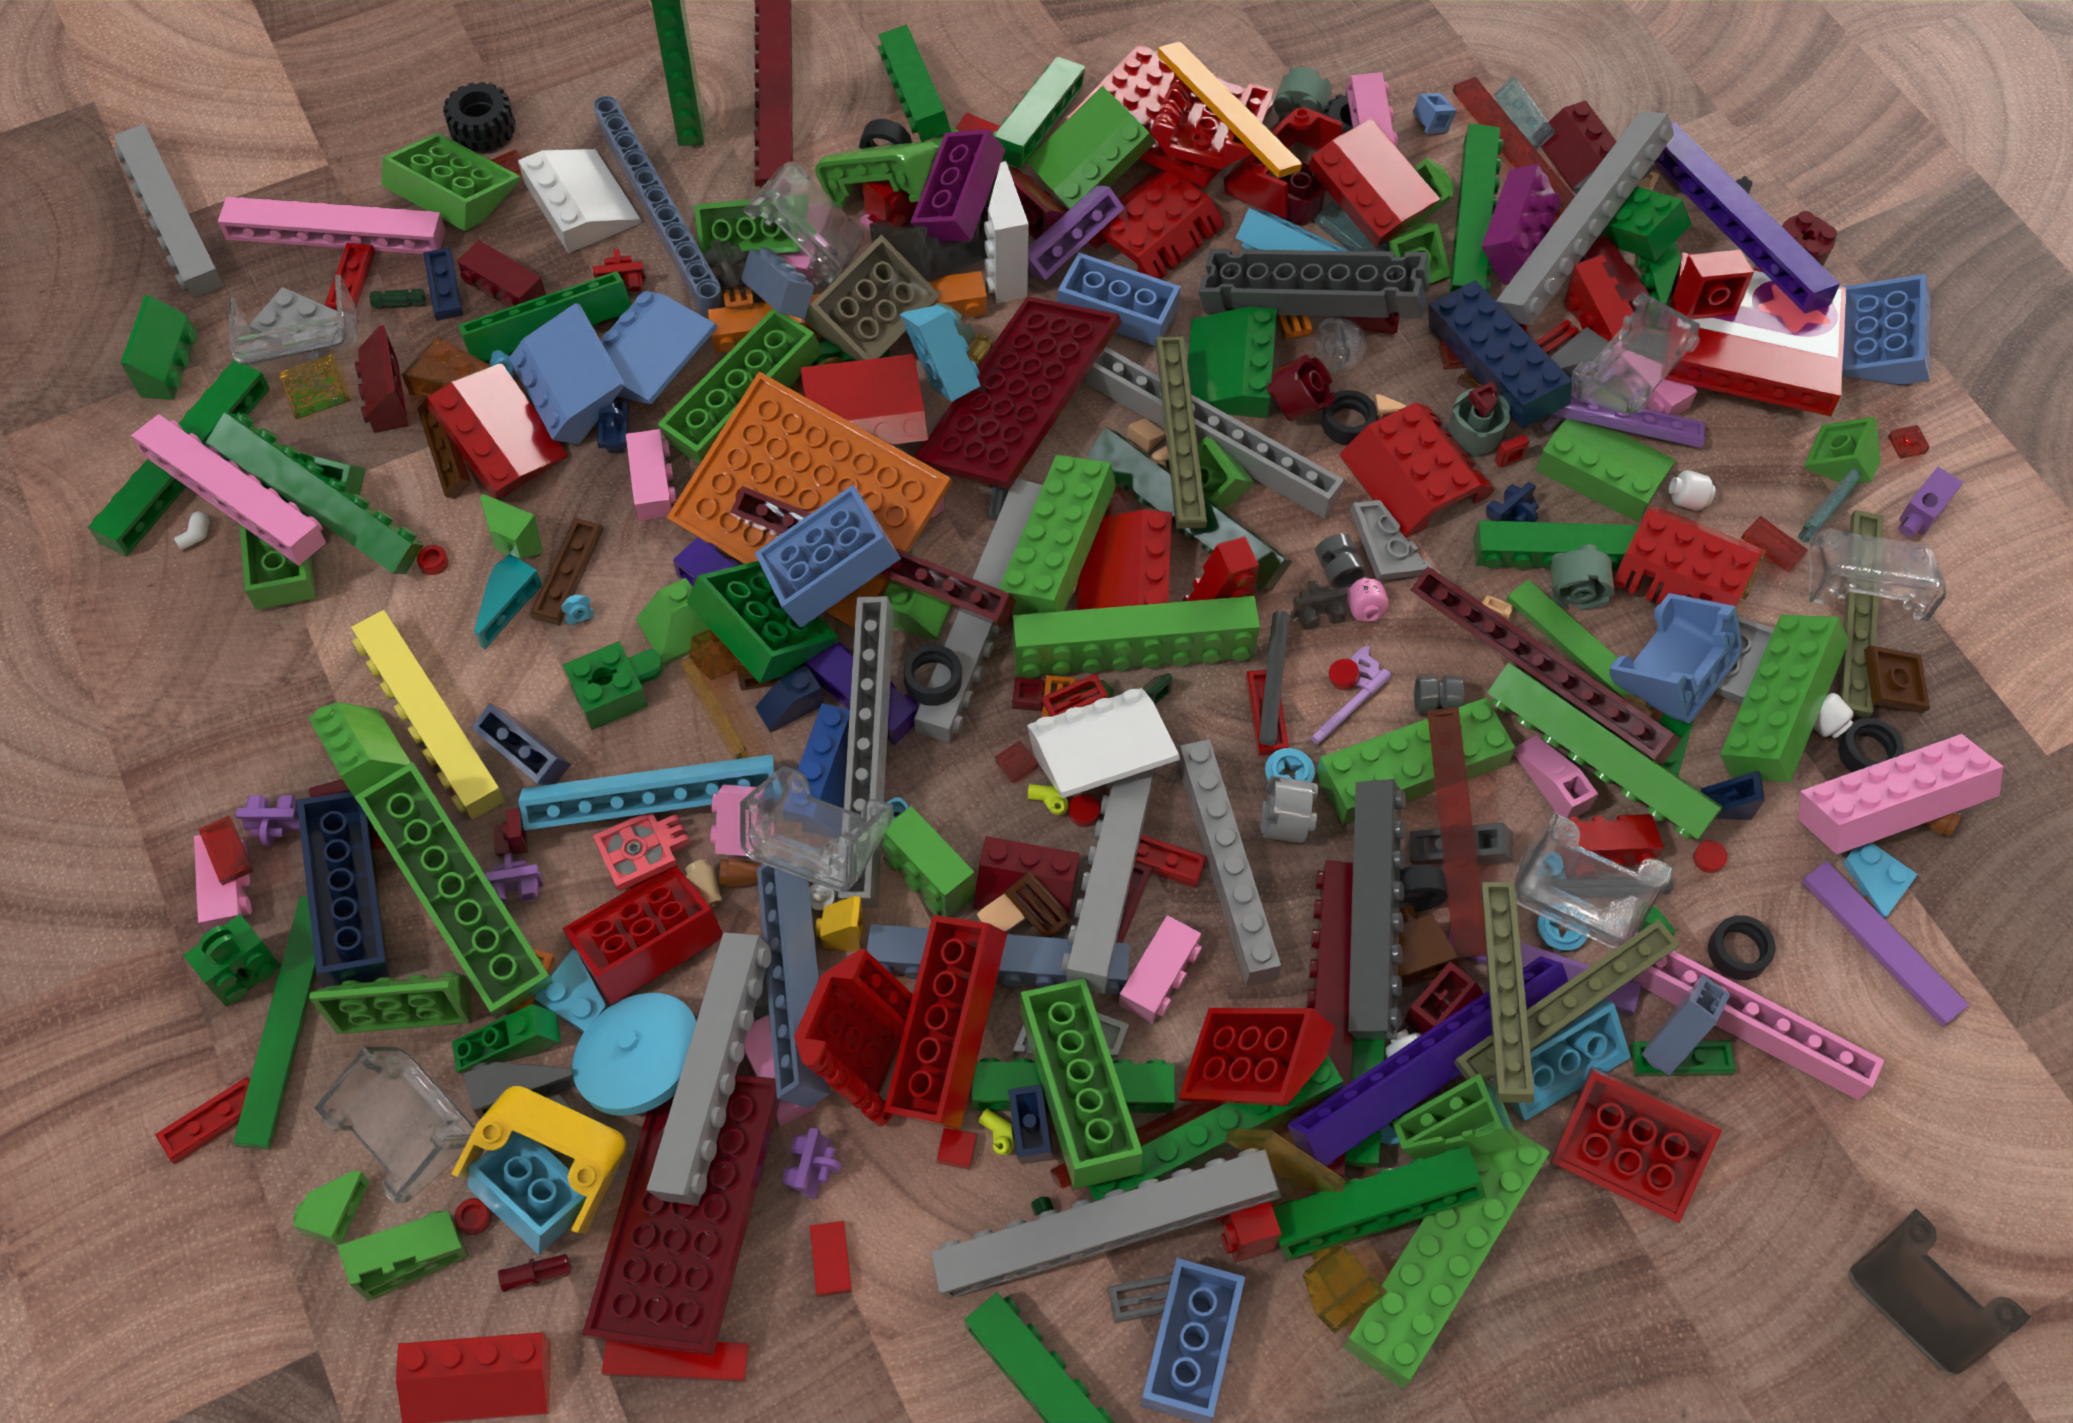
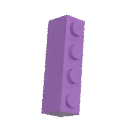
M1095 186L1028 247V271L1034 278L1046 280L1125 209L1110 187Z

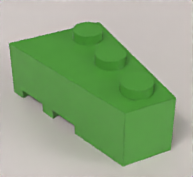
M1481 1074L1470 1078L1392 1122L1402 1149L1413 1160L1430 1158L1442 1154L1449 1148H1461L1467 1145L1472 1156L1521 1146L1503 1102H1497V1090Z
M448 1210L435 1211L424 1218L337 1245L349 1284L367 1301H371L469 1257L459 1227L455 1223V1218Z

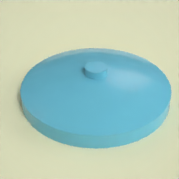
M663 993L638 994L613 1004L603 1011L584 1031L576 1046L572 1062V1073L578 1091L595 1109L616 1116L644 1113L668 1101L675 1095L697 1022L696 1017L681 1000Z

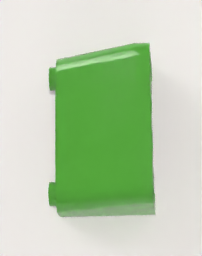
M926 141L858 148L822 157L815 166V173L832 209L845 206L847 203L846 196H849L853 191L852 186L854 183L884 180L890 181L894 192L900 189L905 190L910 194V202H918L939 146L933 142Z

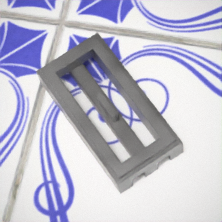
M1172 1274L1108 1286L1114 1323L1163 1314L1165 1304L1121 1312L1120 1308L1166 1299L1168 1291L1118 1300L1117 1294L1170 1284Z

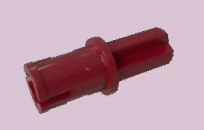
M563 1254L535 1261L532 1258L529 1259V1263L498 1270V1278L502 1292H507L508 1290L531 1284L537 1287L541 1281L568 1275L571 1271V1264L568 1255Z

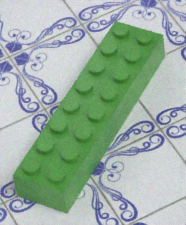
M1255 596L1013 615L1012 647L1016 677L1035 678L1039 675L1048 674L1063 676L1072 672L1095 673L1099 670L1109 669L1124 671L1134 667L1156 668L1159 665L1171 664L1184 666L1195 662L1211 664L1220 660L1233 659L1235 661H1244L1248 658H1254L1260 630Z
M1508 662L1487 692L1493 697L1491 700L1493 705L1504 712L1511 713V711H1514L1519 715L1516 720L1523 726L1534 731L1537 728L1544 732V735L1541 737L1556 748L1561 749L1564 746L1570 750L1567 755L1581 766L1590 764L1596 768L1594 775L1607 784L1616 782L1622 786L1621 794L1635 803L1642 800L1648 804L1647 812L1660 821H1665L1667 818L1676 824L1674 830L1688 840L1692 839L1693 836L1700 839L1724 808L1517 665Z
M413 762L355 796L480 997L496 1019L553 983V980Z
M1516 1129L1514 1130L1521 1146L1472 1156L1482 1180L1486 1198L1445 1210L1423 1219L1343 1346L1344 1349L1402 1389L1405 1388L1415 1374L1550 1153Z

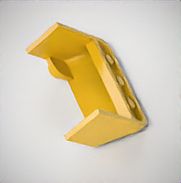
M512 1086L506 1089L476 1124L451 1174L468 1179V1167L481 1157L484 1149L494 1151L502 1148L508 1142L513 1131L575 1159L568 1173V1181L575 1192L587 1198L571 1230L576 1233L587 1234L626 1154L627 1140L625 1136L607 1125L522 1086Z

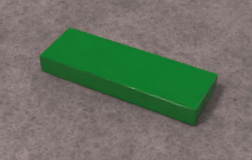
M1731 1040L1700 1041L1670 1076H1733L1736 1073ZM1632 1041L1630 1051L1635 1077L1668 1076L1662 1070L1653 1068L1647 1059L1642 1056L1649 1041Z

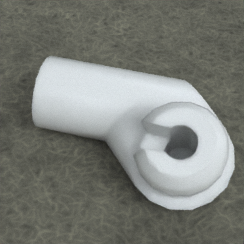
M201 511L192 513L187 531L174 537L181 551L206 538L210 524L209 516Z

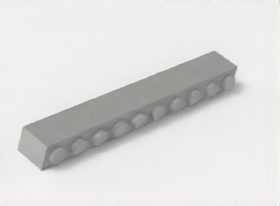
M1640 111L1498 297L1496 302L1516 323L1526 325L1534 323L1567 277L1572 273L1575 264L1580 262L1671 141L1675 133L1668 113Z
M1105 347L1087 373L1086 384L1165 428L1159 376ZM1191 394L1197 445L1206 436L1210 437L1237 459L1251 478L1320 517L1326 518L1340 499L1344 479Z
M1019 478L1016 479L1009 489L972 579L997 589L999 588L1043 485ZM958 612L944 647L951 649L959 658L962 666L961 688L957 695L948 703L938 706L920 704L914 718L915 733L949 744L954 733L959 734L964 719L961 716L964 708L969 709L972 703L974 691L971 690L974 683L979 684L982 678L984 666L981 665L984 658H990L994 642L991 640L994 633H1000V627L964 612ZM937 663L928 687L936 688L946 684L951 679L950 669L945 665Z
M887 596L857 597L838 898L841 901L853 896L861 897L862 907H878L894 628V608Z
M1250 1148L1238 1154L1239 1157L1225 1161L1224 1158L1214 1159L1207 1162L1205 1168L1193 1172L1192 1169H1182L1172 1173V1178L1160 1182L1158 1179L1146 1180L1139 1183V1188L1128 1192H1125L1124 1189L1114 1190L1106 1193L1105 1199L1092 1202L1090 1199L1081 1200L1072 1204V1209L1060 1213L1059 1210L1045 1211L1039 1214V1219L1026 1223V1220H1017L1008 1223L1006 1229L995 1233L992 1230L975 1233L973 1239L962 1243L959 1240L945 1242L940 1245L939 1250L931 1252L939 1292L947 1299H952L1282 1198L1270 1158L1265 1149L1259 1151L1258 1148Z

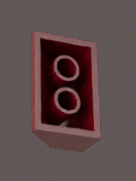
M1586 100L1562 108L1534 135V139L1573 192H1575L1574 187L1596 170L1617 142Z
M1008 166L1028 221V234L1037 240L1068 210L1055 202L1047 191H1043L1037 186L1030 176L1025 175L1016 167ZM996 174L995 179H994V182H993V189H994L995 181H996V178H997V174Z
M385 325L378 326L358 348L359 361L355 362L357 376L359 379L362 378V383L358 384L361 400H365V406H361L362 416L365 423L370 422L374 433L409 426L399 361Z
M985 836L978 869L973 909H983L1002 896L1005 890L1012 886L1019 878L1023 877L1027 871H1030L1070 914L1079 869L1080 853ZM1025 883V885L1035 894V896L1045 905V907L1055 916V918L1058 921H1060L1061 919L1032 889V887L1028 883ZM1018 889L1016 893L1042 920V922L1049 923L1045 919V917L1025 897V895Z

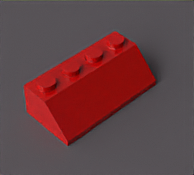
M543 1332L398 1343L396 1386L402 1423H445L549 1414L551 1341Z

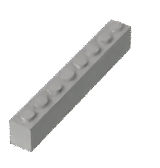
M145 124L114 135L118 144L117 147H114V150L121 163L127 162L122 167L129 181L135 179V182L131 183L132 188L138 198H144L139 202L146 216L152 215L153 217L148 219L155 235L159 233L162 235L157 237V240L164 253L170 252V255H167L166 258L173 272L179 271L175 277L182 291L188 289L192 299L224 287Z
M1208 739L1180 745V760L1177 761L1245 986L1249 987L1275 981L1278 978L1281 963L1211 741Z
M1155 768L1107 783L1106 788L1111 789L1110 795H1104L1102 799L1100 813L1105 815L1103 821L1097 820L1094 839L1099 840L1097 846L1091 845L1088 864L1092 865L1091 872L1084 873L1081 890L1086 891L1084 899L1078 898L1075 910V917L1079 918L1078 926H1071L1068 944L1073 946L1071 953L1065 952L1061 972L1067 973L1066 982L1085 978L1089 991L1105 994L1153 786Z
M723 932L647 1186V1191L661 1201L698 1206L701 1195L706 1190L707 1173L710 1163L716 1155V1142L720 1128L726 1120V1107L729 1096L735 1089V1075L739 1062L744 1057L745 1040L748 1031L753 1025V1013L757 999L762 994V981L766 968L771 963L772 948L759 935Z

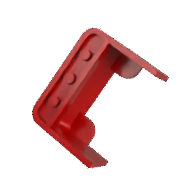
M1298 108L1271 127L1269 131L1287 149L1297 141L1320 150L1330 141L1343 134V122L1307 108ZM1253 152L1251 155L1241 159L1224 177V191L1227 195L1286 219L1288 217V183L1269 176L1268 174L1271 171Z

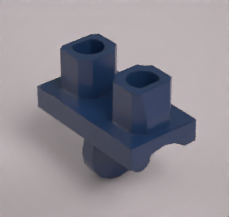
M628 400L611 403L609 407L599 411L598 449L606 448L608 453H623L624 448H627Z
M1528 482L1522 488L1511 484L1504 492L1503 504L1493 500L1486 506L1487 518L1492 521L1536 522L1538 520L1536 510L1539 509V506L1533 496V492L1536 489L1535 484Z

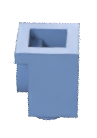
M1427 93L1419 95L1413 113L1426 126L1424 131L1427 134L1448 133L1457 110L1441 93Z

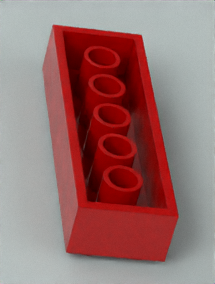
M932 915L884 1112L904 1119L961 1130L1008 935L1007 932L990 923Z

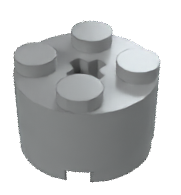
M1271 776L1265 790L1271 792V795L1268 796L1267 801H1263L1261 811V833H1265L1263 838L1299 844L1306 843L1309 831H1314L1316 826L1317 814L1312 812V804L1317 799L1318 784L1311 783L1310 781Z

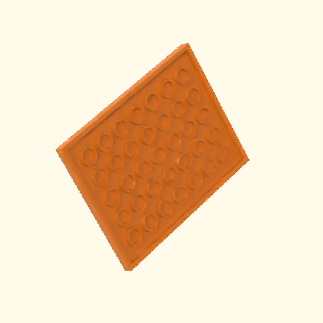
M758 372L666 518L701 540L712 543L718 550L742 564L758 561L755 552L777 538V536L745 524L730 513L742 486L806 512L813 513L854 484L894 547L909 553L953 481L950 477L765 374ZM874 577L824 612L855 629L857 597H881L889 582Z

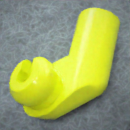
M1029 784L1028 799L1043 801L1055 815H1062L1068 810L1069 806L1066 797L1062 798L1054 786Z
M985 1109L978 1122L993 1132V1150L999 1155L1010 1154L1015 1146L1012 1124L990 1109Z

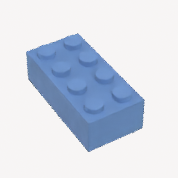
M1078 252L1058 289L1057 302L1119 314L1122 323L1115 333L1155 346L1156 337L1165 336L1178 310L1181 286Z
M1176 1258L1140 1404L1141 1407L1197 1423L1212 1422L1245 1281L1244 1276Z

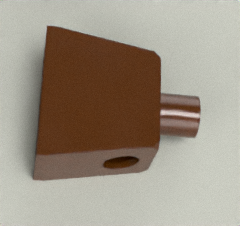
M1412 905L1400 908L1399 912L1402 913L1404 927L1403 931L1399 932V944H1401L1403 950L1402 964H1398V976L1401 977L1402 988L1436 977L1449 962H1452L1459 968L1457 954L1432 915L1418 918Z

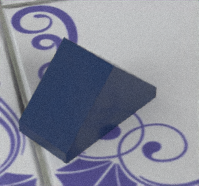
M1759 771L1701 788L1703 794L1724 807L1716 819L1752 820L1765 801L1762 777Z

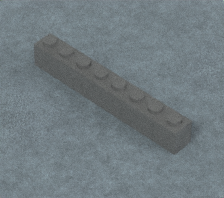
M1394 779L1356 782L1348 1032L1357 1040L1397 1039V1029H1400L1402 1024L1401 1011L1397 1008V996L1402 995V980L1398 976V964H1402L1403 950L1401 944H1399V932L1403 931L1404 923L1402 913L1399 912V901L1404 899V886L1402 881H1400V870H1404L1405 858L1400 847L1401 839L1405 838V824L1401 820V809L1406 807V796L1404 790L1399 788Z

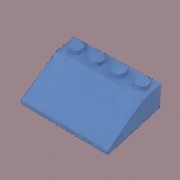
M1926 274L1843 286L1846 288L1842 376L1899 385L1930 381L1931 294Z
M644 291L600 340L625 383L617 397L652 404L718 328L717 325L664 294Z
M575 303L523 338L509 357L552 440L580 444L598 421L599 411L609 407L625 386L580 304Z
M854 484L755 552L782 608L800 628L901 559L891 540Z

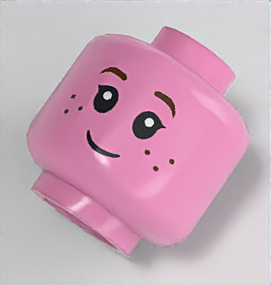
M1362 578L1357 580L1348 589L1347 601L1351 614L1355 619L1362 622H1373L1380 619L1387 612L1389 603L1381 582L1375 579Z

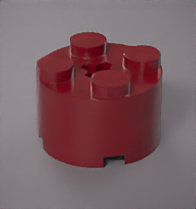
M1299 160L1302 163L1300 172L1277 179L1288 183V217L1285 220L1294 222L1298 226H1304L1322 212L1326 189L1308 169L1310 162Z
M1801 211L1798 215L1788 218L1782 227L1824 266L1835 245L1836 229L1824 220L1815 217L1809 211Z
M1308 354L1277 368L1272 375V383L1268 384L1270 396L1276 399L1283 410L1285 418L1291 422L1301 420L1329 407L1334 400V391L1330 393L1329 384L1333 383L1330 373L1318 358L1314 357L1311 359L1308 357Z

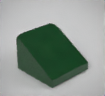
M1170 673L1156 676L1142 687L1154 705L1171 692L1173 676Z

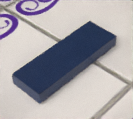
M451 248L423 252L436 321L464 316Z

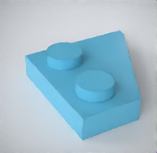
M1872 842L1854 848L1843 862L1850 876L1857 881V887L1863 896H1869L1878 910L1877 912L1884 919L1918 875Z
M574 949L570 951L551 975L553 983L534 997L537 1004L547 1010L556 1012L557 1017L582 1033L607 1009L579 954Z

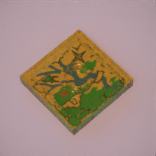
M333 354L278 372L296 420L351 401Z

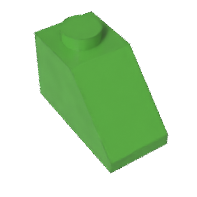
M354 1170L308 1192L304 1202H300L295 1210L293 1227L302 1235L333 1245L342 1244L370 1181L362 1172Z

